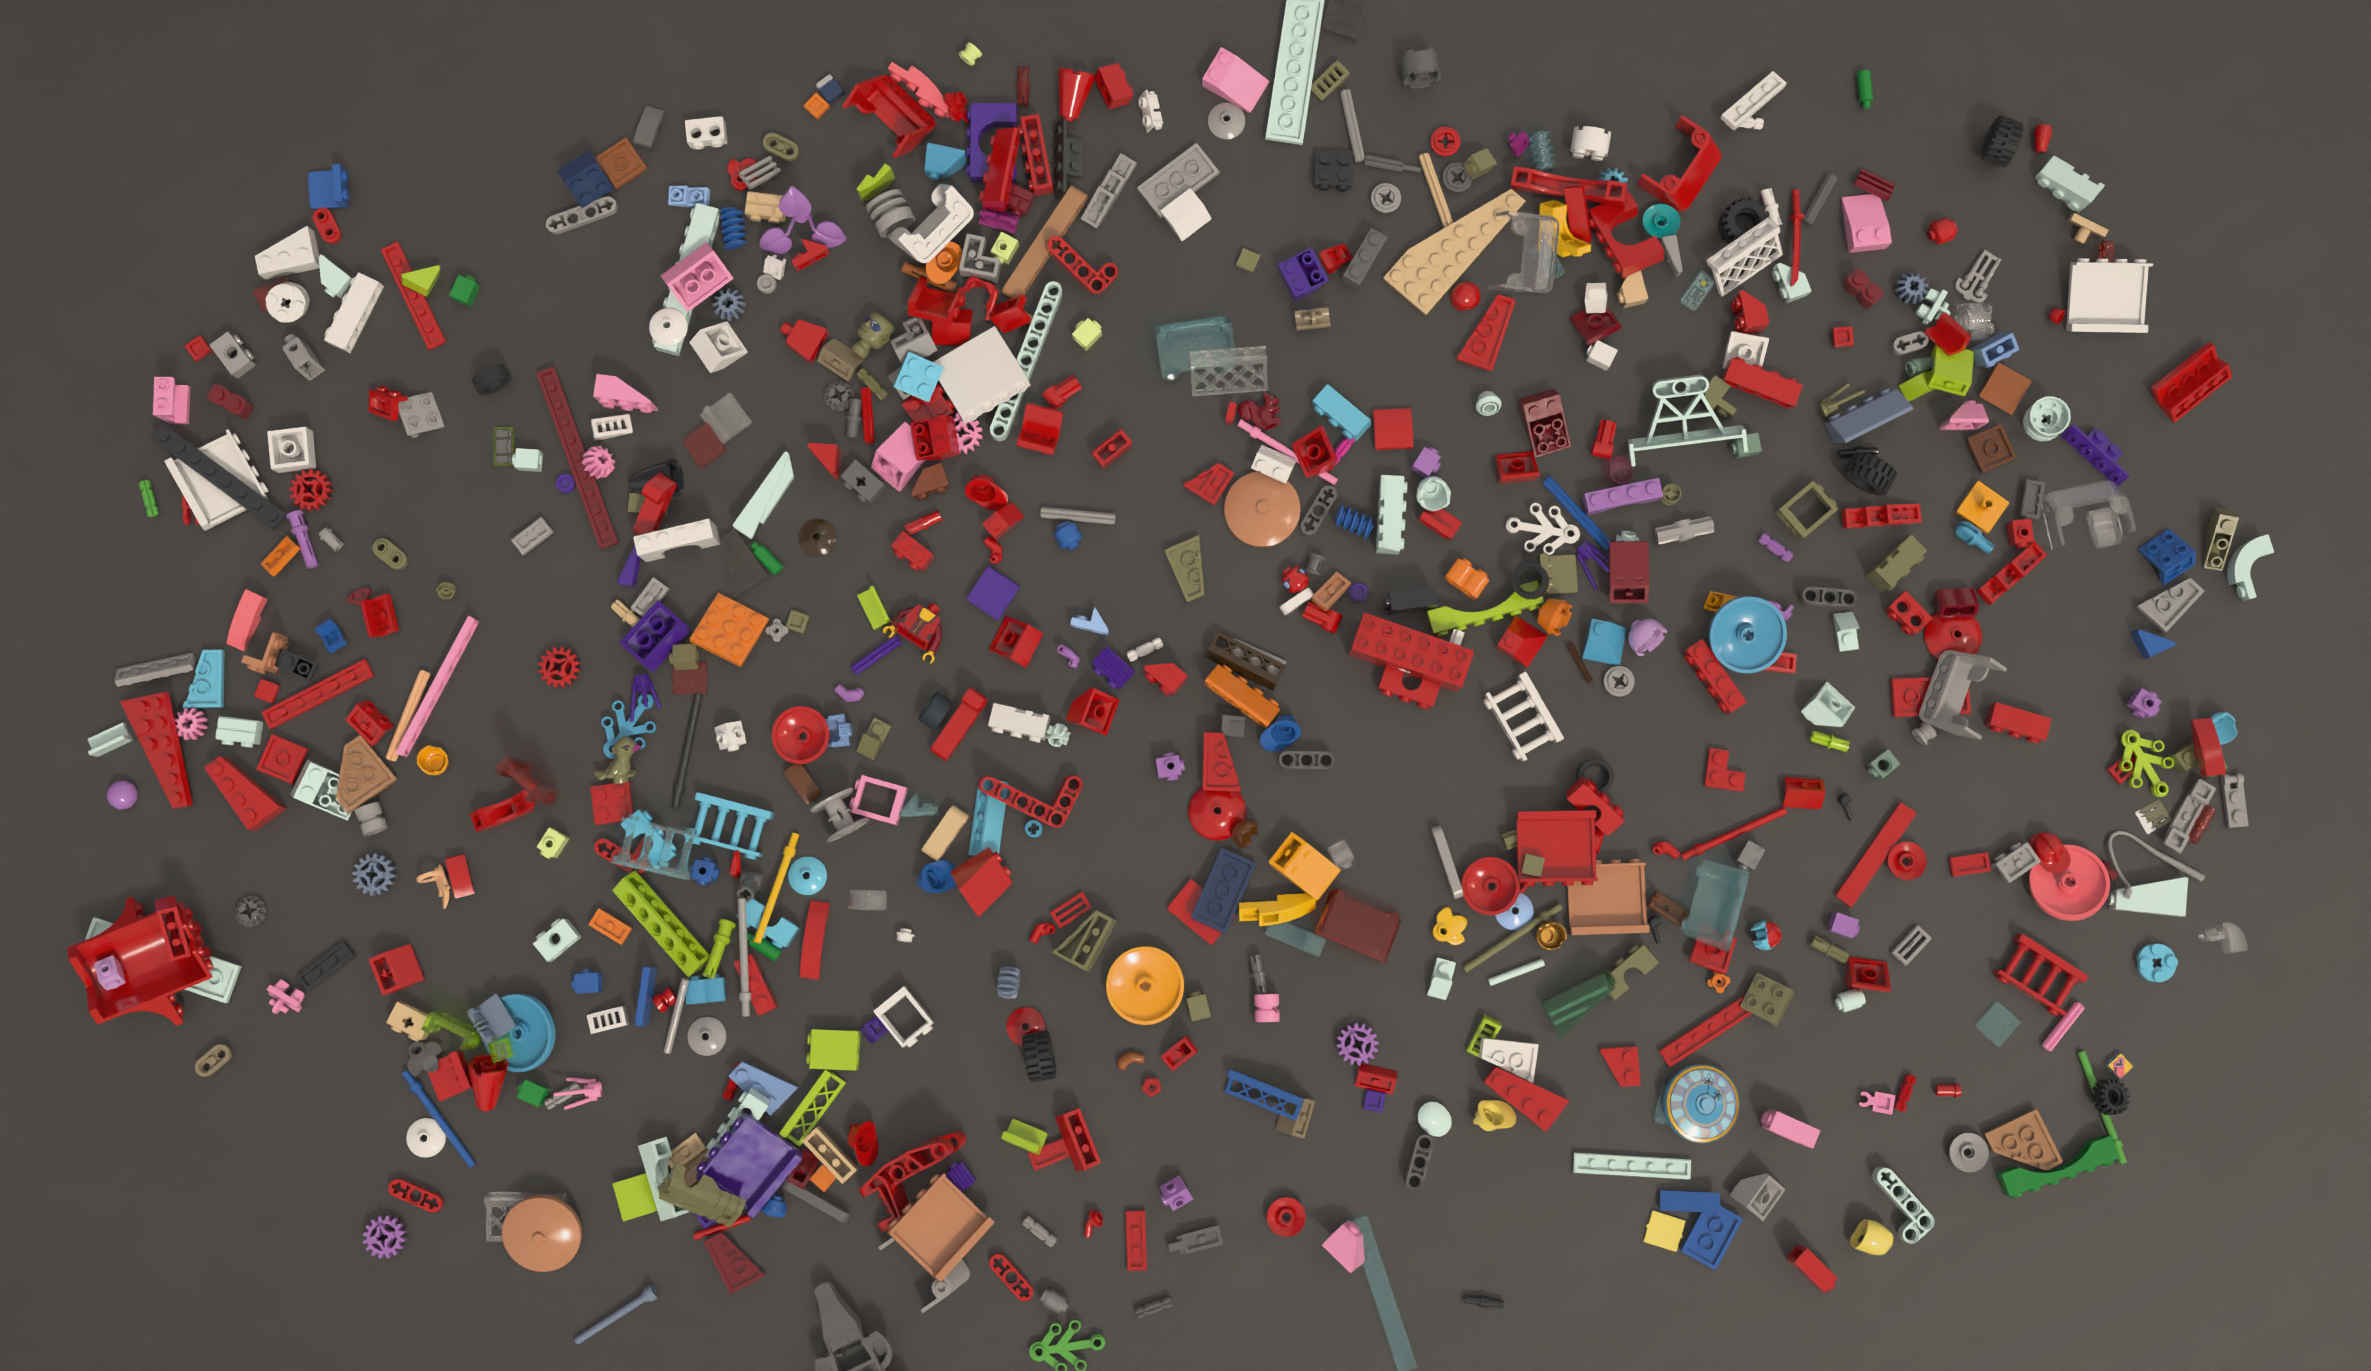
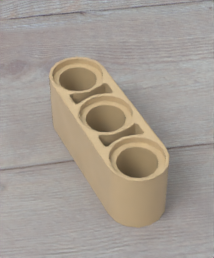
M952 805L921 851L935 861H939L967 821L969 815L955 805Z

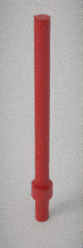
M1782 807L1703 844L1698 843L1692 849L1681 853L1680 857L1684 861L1695 855L1700 856L1708 849L1787 814V810L1785 807Z

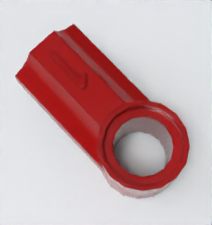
M1072 375L1057 386L1053 385L1045 390L1042 396L1051 409L1056 410L1068 398L1082 390V387L1076 377Z
M1610 420L1600 421L1597 437L1592 446L1591 456L1610 460L1614 448L1613 439L1617 423Z
M1311 602L1308 603L1302 615L1303 618L1320 625V628L1333 634L1336 633L1343 618L1341 614L1330 609L1324 611Z

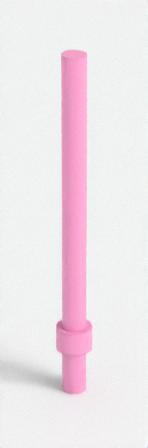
M1240 420L1238 426L1249 432L1251 437L1262 440L1284 455L1296 459V462L1299 463L1294 451L1261 432L1262 429L1259 427H1253L1244 420ZM1328 472L1318 475L1333 485L1338 480Z

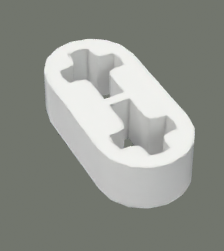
M1307 588L1279 608L1284 615H1287L1310 600L1314 594L1310 588Z

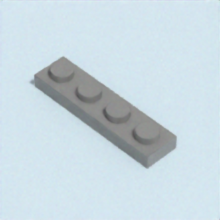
M193 653L120 668L117 669L114 681L118 687L141 681H150L155 678L168 677L173 674L187 673L194 669L196 658Z

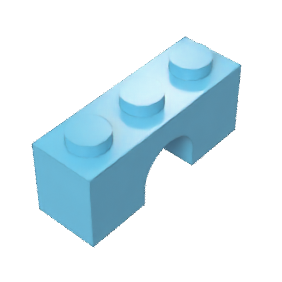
M639 809L623 821L621 826L632 839L643 833L648 834L652 838L653 846L645 856L656 869H659L677 855L675 852L677 848L670 840L666 841L663 837L665 833L658 825L654 826L651 822L653 819L646 810L642 811Z
M756 899L746 902L747 928L751 925L758 929L766 907ZM781 917L775 926L770 927L767 925L763 938L768 936L773 939L771 943L775 946L788 948L800 927Z

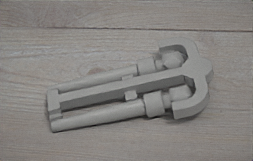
M1984 249L1970 272L1966 274L1965 280L1957 279L1955 290L1962 294L1964 300H1972L1975 303L1983 302L1988 296L1983 291L1986 290L1988 282L1998 267L2001 258L1994 256ZM1986 255L1988 259L1981 268L1980 272L1976 273V270L1978 269L1981 261ZM1991 260L1996 261L1987 276L1983 277L1982 275ZM1974 276L1976 277L1969 290L1965 291L1960 288L1961 286L1966 289L1969 286V282L1972 281ZM1979 280L1983 281L1980 283L1979 289L1976 290L1975 296H1973L1972 291L1976 287L1977 283L1979 282Z

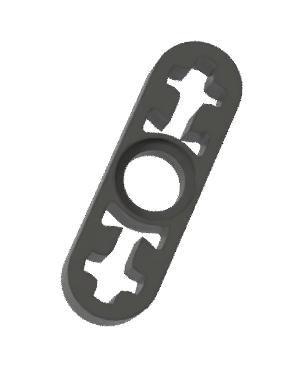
M1324 486L1301 522L1300 530L1303 535L1312 536L1318 530L1336 500L1337 491L1334 487ZM1330 490L1332 491L1331 495L1333 496V498L1329 497L1327 499L1326 504H1329V506L1327 507L1324 503L1318 502V500L1320 499L1321 501H1323V499L1325 498V494L1323 492H1328ZM1314 507H1323L1324 514L1316 516L1313 513ZM1312 518L1319 520L1318 523L1314 521L1312 525L1314 530L1305 531L1306 527L1304 524L1308 525Z

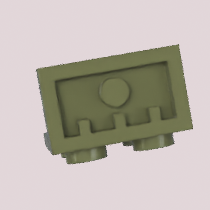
M1548 553L1537 556V564L1542 566L1549 576V586L1543 595L1578 592L1575 555L1548 556ZM1538 573V582H1539V587H1540V585H1541V576H1540V574Z
M1757 973L1740 1007L1778 1027L1794 995V991Z

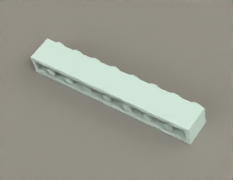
M696 203L695 208H692L690 213V219L692 220L690 226H687L685 230L686 240L680 247L679 254L681 256L679 262L706 242L712 247L721 216L718 208ZM669 288L670 293L664 300L663 308L678 310L684 315L687 324H689L693 309L687 312ZM670 323L664 324V328L670 327ZM654 339L652 343L657 351L679 356L684 339L673 346L661 345Z

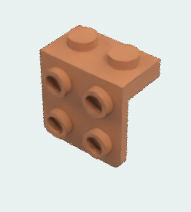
M273 632L262 661L244 655L241 662L247 664V669L265 674V671L276 674L280 668L274 665L282 649H288V637Z

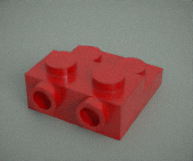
M938 383L929 402L912 396L902 403L903 408L913 422L944 414L948 416L955 415L952 410L955 408L949 398L947 400L943 398L941 394L944 391Z

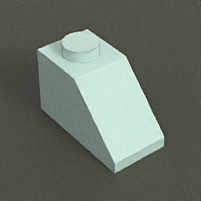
M320 255L321 284L326 287L324 291L333 298L337 295L342 299L351 288L352 278L323 255Z

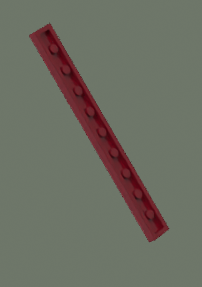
M553 366L537 372L536 375L599 548L602 550L616 545L619 541L594 475L589 477L590 472L584 471L586 466L581 464L584 460L582 456L586 450L556 368Z

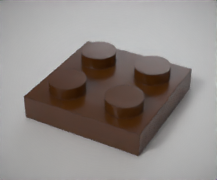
M2002 424L1965 439L1981 474L2017 459Z

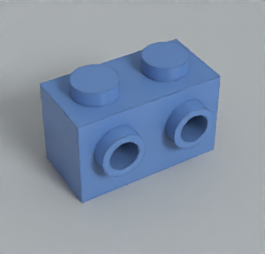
M2000 332L1970 348L1971 351H1974L1973 359L1976 366H1984L1985 368L1995 365L1999 360L2006 359L2012 353L2020 350L2013 332Z

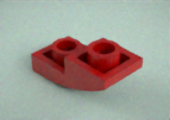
M465 853L445 858L454 897L459 898L474 894L475 891Z

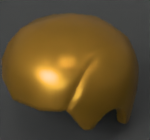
M1554 921L1542 923L1535 934L1536 942L1539 946L1549 951L1560 948L1567 939L1566 929Z

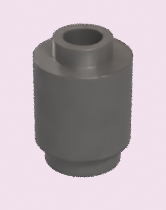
M1046 1288L1039 1300L1043 1307L1057 1315L1060 1312L1064 1313L1069 1305V1302L1066 1301L1068 1297L1054 1289Z

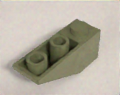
M2213 508L2208 524L2203 568L2223 571L2239 517L2233 510Z

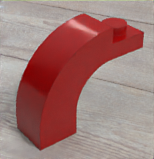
M526 789L505 801L477 809L470 814L475 831H484L532 812L535 807L534 798L530 794L529 789Z

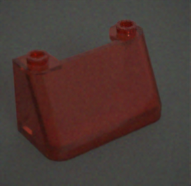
M1340 889L1330 890L1312 933L1372 957L1379 962L1386 963L1402 921L1399 919L1400 915L1389 911L1387 914L1345 896L1346 892Z

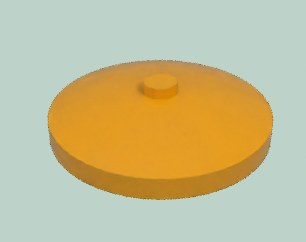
M1137 947L1123 953L1111 966L1106 982L1107 996L1113 1009L1125 1020L1140 1025L1155 1024L1168 1018L1179 1006L1184 992V979L1180 967L1169 954L1153 947Z

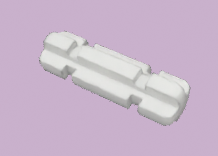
M1750 117L1739 127L1762 129L1764 121L1762 118L1753 119V117Z
M1158 637L1152 640L1153 642L1151 643L1149 641L1137 647L1136 650L1128 651V659L1132 662L1137 660L1139 656L1141 658L1153 652L1154 649L1162 648L1163 643Z

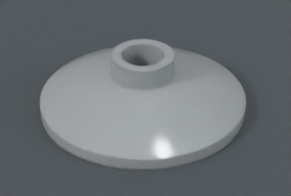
M1221 103L1210 111L1208 126L1216 137L1224 140L1233 139L1243 131L1245 116L1237 105ZM1225 116L1230 118L1228 122L1223 120Z
M702 1017L692 1023L688 1030L687 1038L694 1052L703 1056H710L718 1053L724 1047L727 1034L724 1025L718 1019ZM704 1033L709 1034L708 1040L703 1039L702 1036Z
M1963 1133L1951 1142L1949 1156L1953 1165L1959 1170L1976 1172L1986 1164L1989 1151L1986 1142L1980 1136L1973 1133ZM1968 1148L1970 1153L1966 1156L1964 1150Z

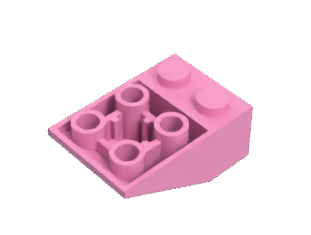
M596 375L593 397L599 401L598 403L603 404V407L613 409L614 406H619L627 411H633V408L640 409L644 413L658 411V408L649 399L616 376Z

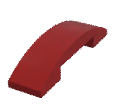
M810 901L802 946L801 978L816 980L820 978L821 957L830 903Z

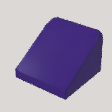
M875 1016L860 1028V1031L871 1044L889 1031L878 1016Z

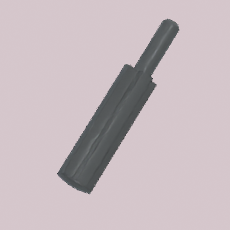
M1366 154L1364 159V165L1398 172H1402V169L1421 172V167L1403 164L1404 161L1370 154Z

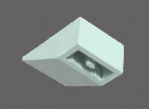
M307 759L290 795L295 799L347 821L351 813L347 814L336 801L340 774Z

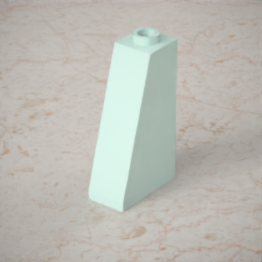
M2174 878L2131 886L2133 892L2129 899L2122 896L2125 888L2111 890L2107 898L2108 905H2110L2109 909L2176 917L2186 916L2188 878Z

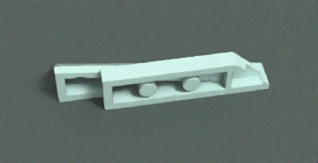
M784 452L732 525L750 539L753 538L759 523H765L794 479V472L788 452Z

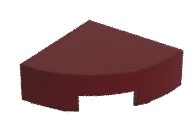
M361 588L351 593L346 602L361 606L360 601L369 600L372 589Z
M2103 860L2102 863L2107 869L2109 879L2118 878L2116 870L2114 868L2110 869L2109 862Z

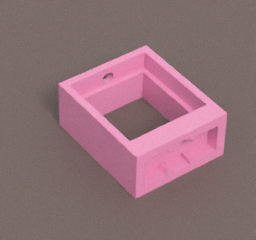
M864 775L861 776V779L858 778L855 785L857 793L855 797H852L849 806L852 809L851 812L898 826L908 788ZM866 782L897 790L890 818L859 810Z
M1768 1109L1767 1112L1765 1111L1761 1118L1762 1128L1800 1145L1814 1148L1820 1130L1771 1109Z

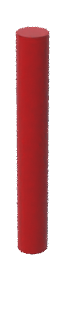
M748 1214L740 1216L730 1228L751 1221V1216ZM721 1223L694 1232L693 1236L695 1240L729 1229V1227Z

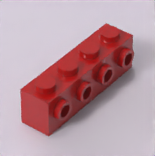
M1039 114L1020 117L1022 125H1018L1020 137L1024 136L1025 143H1021L1023 154L1028 155V161H1025L1027 173L1031 172L1032 179H1028L1030 191L1034 190L1035 196L1054 193Z
M1739 357L1731 358L1727 361L1721 378L1731 387L1788 409L1796 406L1803 387L1796 379L1783 378L1778 372L1765 371L1762 366L1747 364L1744 359Z
M1703 639L1683 651L1686 662L1693 666L1696 676L1705 683L1708 693L1717 700V705L1723 713L1725 712L1728 715L1747 702Z

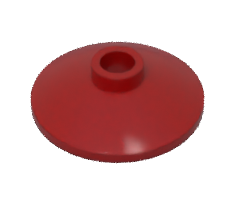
M1913 842L1896 844L1890 850L1887 860L1892 874L1902 880L1918 878L1924 872L1927 864L1923 849ZM1903 858L1908 859L1907 865L1902 863Z
M1022 1007L1015 1010L1007 1020L1006 1029L1008 1036L1014 1043L1023 1046L1022 1038L1024 1034L1045 1030V1021L1042 1015L1030 1007ZM1023 1023H1027L1029 1025V1029L1027 1031H1024L1022 1029Z
M1279 1198L1270 1205L1267 1211L1268 1225L1279 1236H1294L1305 1225V1210L1301 1203L1293 1198ZM1284 1213H1288L1290 1215V1218L1288 1220H1284L1282 1218V1215Z

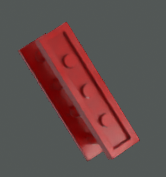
M2016 934L2013 941L2018 943V948L2004 971H1993L1998 976L1997 980L2006 985L2009 983L2047 1007L2046 1011L2056 1017L2057 1015L2065 1016L2067 1012L2061 1009L2060 1006L2073 985L2085 983L2089 976L2026 935ZM2029 950L2034 954V960L2019 982L2010 975L2024 952ZM2046 961L2051 965V969L2038 991L2035 992L2028 988L2027 985L2041 962L2044 963ZM2063 972L2067 975V981L2052 1003L2043 996L2056 975Z

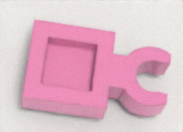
M1867 1092L1860 1093V1095L1867 1097V1102H1859V1106L1867 1107L1873 1105L1872 1111L1892 1115L1895 1095L1875 1092L1874 1097H1871Z

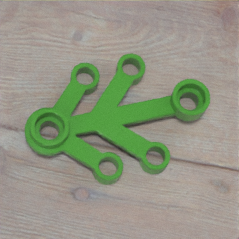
M1074 1319L1070 1322L1069 1328L1056 1345L1048 1346L1054 1336L1060 1334L1062 1330L1061 1325L1055 1322L1051 1324L1049 1332L1042 1341L1034 1342L1031 1345L1029 1354L1035 1361H1046L1056 1371H1059V1365H1063L1065 1371H1067L1066 1363L1059 1362L1050 1355L1059 1353L1075 1365L1077 1371H1085L1087 1367L1086 1361L1079 1359L1070 1351L1085 1348L1101 1350L1105 1346V1338L1102 1334L1096 1333L1088 1340L1068 1343L1074 1333L1078 1332L1081 1328L1080 1321ZM1076 1322L1078 1323L1079 1327L1077 1329H1073L1071 1327V1324ZM1054 1325L1059 1327L1058 1332L1052 1331ZM1099 1339L1101 1345H1094V1340ZM1037 1348L1042 1349L1043 1353L1041 1355L1036 1354L1035 1350ZM1083 1362L1085 1366L1079 1369L1077 1364Z

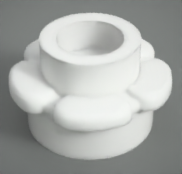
M901 928L900 932H896V940L912 942V938L915 935L911 934L912 930Z

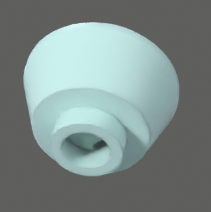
M1485 391L1478 396L1476 410L1482 415L1490 416L1499 411L1502 403L1494 392Z

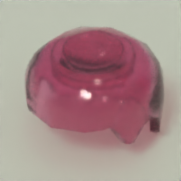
M1625 456L1612 457L1607 462L1605 468L1608 480L1614 484H1627L1634 475L1630 459Z

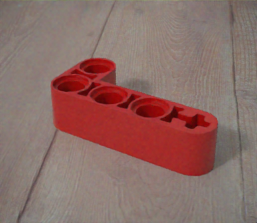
M1059 236L1051 237L1045 243L1047 252L1090 294L1095 295L1103 292L1118 275V267L1113 263H1106L1095 271ZM1057 241L1059 249H1052L1053 244L1051 242ZM1065 248L1066 251L1062 252L1059 256L1058 253L1061 252L1060 250H1063ZM1066 254H1070L1073 257L1071 264L1065 262L1064 256ZM1080 267L1085 268L1087 272L1085 277L1079 276L1078 269ZM1106 267L1112 269L1113 274L1111 277L1105 275L1104 270ZM1094 280L1100 284L1098 291L1093 290L1091 286Z
M661 473L646 483L641 492V495L646 498L632 530L634 533L643 535L658 531L677 483Z
M972 687L965 693L961 700V705L930 749L932 753L944 761L950 758L988 702L985 696Z

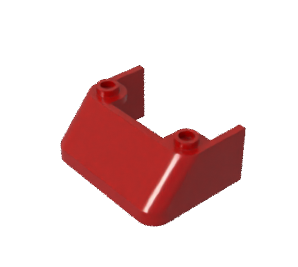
M880 75L857 83L842 105L844 109L855 105L863 114L874 112L898 136L895 140L897 149L892 155L894 158L911 152L936 126V121L895 80L887 75Z
M1682 115L1675 128L1689 136L1693 146L1699 149V152L1682 178L1679 179L1674 175H1667L1658 183L1643 173L1636 184L1678 212H1684L1689 208L1722 157L1720 149L1710 134Z

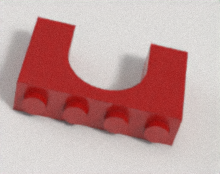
M1627 192L1625 206L1603 203L1588 210L1590 229H1594L1598 243L1603 244L1606 257L1611 258L1615 272L1620 273L1622 279L1664 260V249L1656 236L1635 245H1624L1613 238L1611 232L1617 225L1637 216L1638 205L1630 192Z

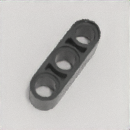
M1807 587L1799 593L1798 599L1804 606L1848 609L1857 603L1858 596L1852 590ZM1806 592H1810L1812 594V601L1806 599ZM1825 593L1831 595V603L1825 601ZM1844 595L1850 597V604H1846L1844 602Z
M1285 751L1281 753L1278 759L1280 767L1286 770H1329L1335 762L1334 756L1330 752ZM1289 755L1292 758V764L1284 765L1282 757ZM1303 756L1311 758L1312 762L1309 766L1302 764L1301 758ZM1328 756L1331 759V764L1323 766L1320 762L1321 757Z
M1424 1133L1419 1134L1415 1138L1405 1175L1406 1186L1415 1191L1422 1188L1434 1146L1433 1139ZM1428 1138L1429 1145L1426 1148H1421L1419 1145L1420 1139ZM1423 1157L1424 1164L1421 1167H1416L1414 1165L1415 1158ZM1418 1176L1419 1183L1416 1186H1411L1409 1184L1410 1177Z

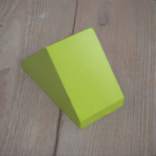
M437 265L401 274L402 285L428 297L440 276V266Z
M1932 370L1921 373L1898 386L1901 394L1908 402L1935 390L1928 387V380L1932 375Z

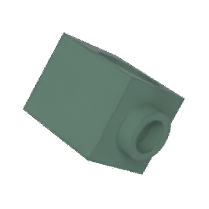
M1758 433L1746 435L1748 452L1743 451L1740 438L1732 439L1730 448L1732 454L1735 453V458L1758 455L1762 451Z
M1889 749L1883 750L1866 764L1869 768L1867 769L1869 774L1877 779L1884 778L1900 765ZM1880 760L1885 763V769L1883 771L1880 770L1878 767V762Z

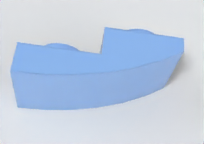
M669 186L668 205L695 208L696 203L709 206L710 189L708 187Z

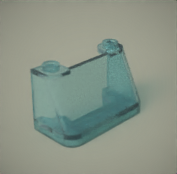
M1229 316L1209 317L1154 327L1162 379L1175 380L1180 375V372L1218 367L1223 372H1229L1233 368H1237L1232 323Z
M1703 860V864L1698 865L1696 872L1699 880L1688 919H1683L1681 930L1684 931V935L1730 952L1750 871Z

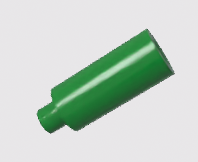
M1862 70L1857 72L1859 103H1863V109H1870V102L1873 101L1871 71Z
M754 542L750 546L754 550L753 555L774 576L782 571L784 566L764 545L760 546L757 542Z
M748 932L747 941H749V946L775 962L782 950L765 938H762L761 944L753 942L755 935Z

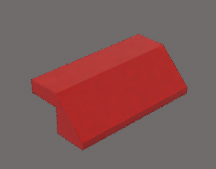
M2208 342L2153 385L2151 390L2155 402L2169 419L2175 423L2231 379L2232 374L2229 364L2217 357L2215 345Z

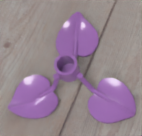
M791 186L779 202L780 211L784 215L792 217L787 232L784 233L780 228H771L762 235L759 245L763 250L774 254L788 252L791 249L792 240L787 236L790 234L795 221L804 223L808 220L811 229L814 231L812 235L813 242L825 245L827 248L842 244L847 239V236L837 224L830 221L821 222L815 228L812 216L809 215L811 203L801 191Z

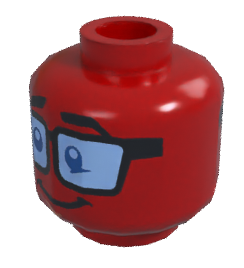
M1289 566L1282 572L1284 577L1281 579V583L1291 594H1299L1309 586V576L1299 566L1294 568Z

